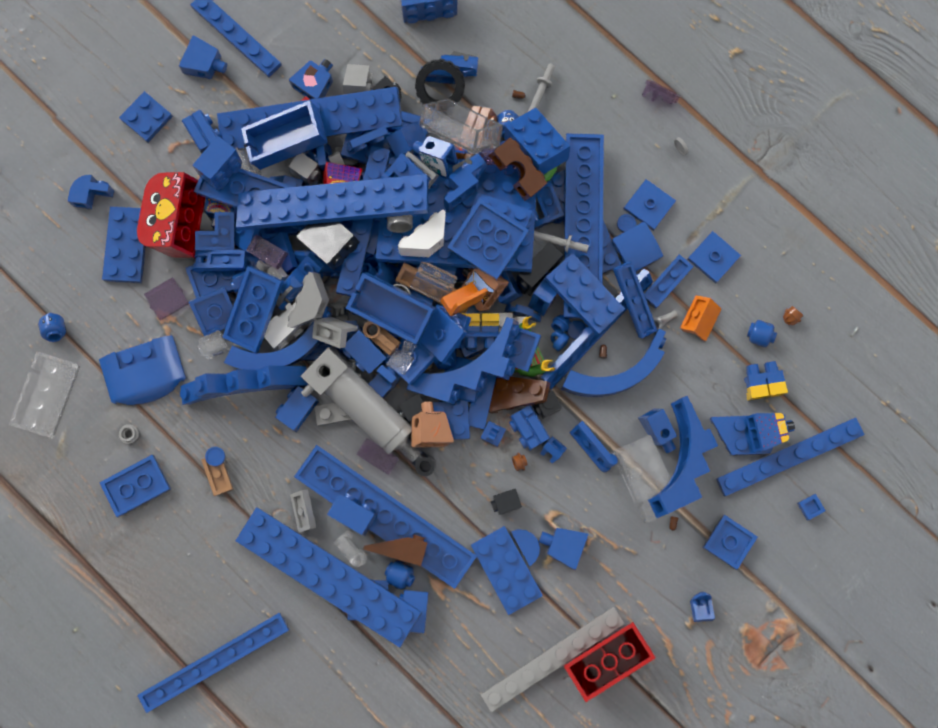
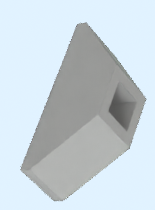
M309 272L304 277L302 283L304 286L295 299L296 305L288 316L289 322L287 327L298 328L313 322L314 319L322 318L329 298L320 274Z

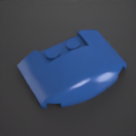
M173 335L155 338L150 342L119 352H113L99 359L111 402L115 404L118 402L126 405H139L155 401L174 391L178 383L186 379Z

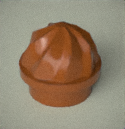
M791 306L785 310L783 318L786 324L795 325L801 322V318L804 315Z

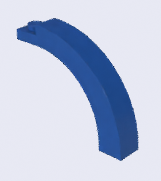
M326 306L322 318L331 317L332 313L330 311L332 308ZM313 321L307 331L296 342L284 349L270 353H254L232 345L224 363L243 370H257L268 365L291 366L311 354L322 341L312 338Z
M661 329L657 330L644 357L629 370L608 377L586 376L570 370L561 390L584 397H606L619 394L634 387L645 379L662 359L665 352L658 348L662 349L666 341L664 335L666 332Z

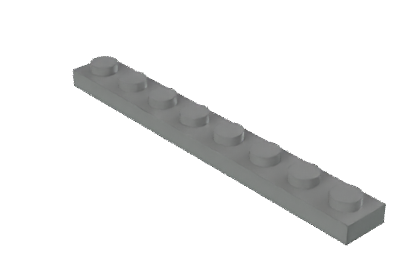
M614 607L608 609L481 693V697L489 710L493 712L625 623Z

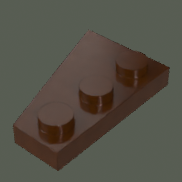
M496 377L488 412L493 414L501 410H512L515 407H526L544 403L547 401L550 383L548 381L510 377L509 380Z

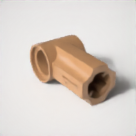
M371 321L367 322L363 327L364 335L390 356L401 344L386 329ZM376 325L378 332L371 336L369 329L371 326Z

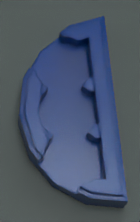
M511 304L505 307L504 312L512 313L519 317L532 316L529 320L541 322L542 315L535 313L534 309L522 305L511 306Z
M517 529L511 531L530 567L539 556L540 546L538 539L527 530Z

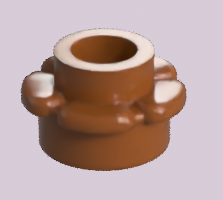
M520 453L512 456V462L516 471H525V466L528 465L526 457Z

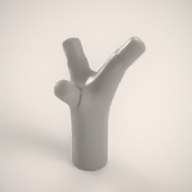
M674 310L653 319L654 322L659 323L658 329H662L668 321L677 318L678 314Z

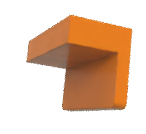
M471 282L442 297L440 302L448 314L453 316L480 302L488 290L484 288L478 291L474 283Z
M696 295L680 329L683 332L696 334L702 341H707L721 308L711 298Z

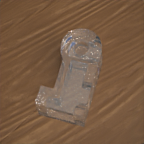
M349 529L334 543L352 565L359 567L367 562V554L364 550L359 549L351 540L355 535Z

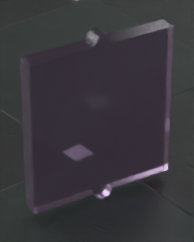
M173 277L144 294L150 303V309L154 310L160 321L189 304L182 293L183 289L179 288Z

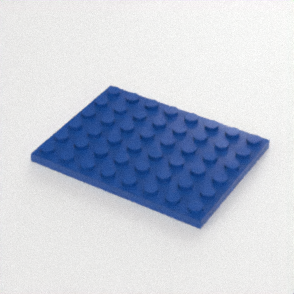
M390 154L386 172L398 158L395 154ZM457 159V160H458V163H460V162L464 161L465 159ZM485 161L488 167L486 168L487 171L478 179V190L448 212L444 207V197L453 189L449 185V180L439 175L428 190V213L412 215L413 228L410 231L403 233L391 232L387 228V217L380 218L376 262H405L407 264L478 269L448 250L447 247L468 217L477 193H481L532 210V216L527 226L529 232L504 269V271L532 272L536 193L524 201L513 187L520 178L518 169L515 166L508 165L500 171L493 161ZM443 209L446 218L444 246L430 257L401 256L398 251L400 240L405 236H410L417 226L425 224L429 221L432 214L435 212L439 213Z

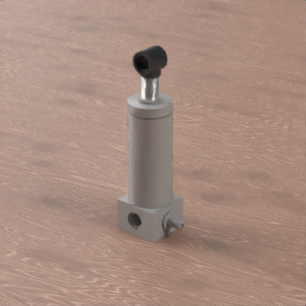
M335 346L328 347L301 375L308 383L301 394L304 397H308L313 390L320 395L325 393L388 455L394 449L396 451L401 449L408 456L407 458L412 461L411 464L419 475L424 477L431 475L436 468V461L434 457L427 455L417 447L412 448L411 441L408 439L412 426L351 368L354 364ZM325 366L329 367L330 374L325 372ZM428 461L431 468L424 470L421 467V462Z

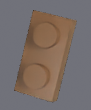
M205 458L201 459L214 496L234 490L224 462L220 466H211L206 462Z

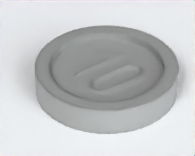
M679 137L676 138L674 144L677 150L682 155L687 154L688 148L685 142Z

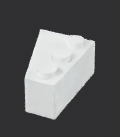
M288 303L285 306L287 310L279 316L276 315L269 322L264 337L275 351L288 347L289 342L293 338L297 339L305 332L304 330L312 323L310 322L298 328L287 327L289 322L288 316L294 310L296 303L293 305Z

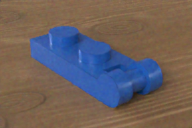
M245 250L195 251L194 257L196 260L192 269L195 272L245 271L247 252Z
M583 421L569 432L602 472H608L611 467L617 464V457L607 451L602 442L597 439Z

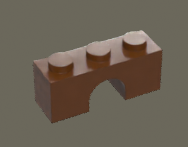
M511 137L488 155L500 171L508 165L515 166L518 169L520 178L513 187L524 201L532 197L547 184L543 173L533 166L531 158L521 151L519 143Z

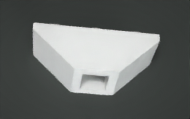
M442 209L439 213L435 212L430 216L429 221L417 226L410 236L403 237L398 244L399 254L401 256L430 257L444 246L445 211Z

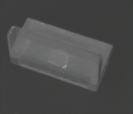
M421 262L410 284V288L440 302L442 297L450 294L453 290L457 276L430 263Z

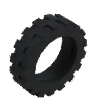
M445 59L431 60L418 72L415 83L416 95L421 100L420 102L431 110H449L451 107H455L463 96L465 89L464 75L461 73L460 68L451 61H445ZM435 70H444L450 73L456 85L452 96L445 100H437L429 96L425 89V79L428 74Z

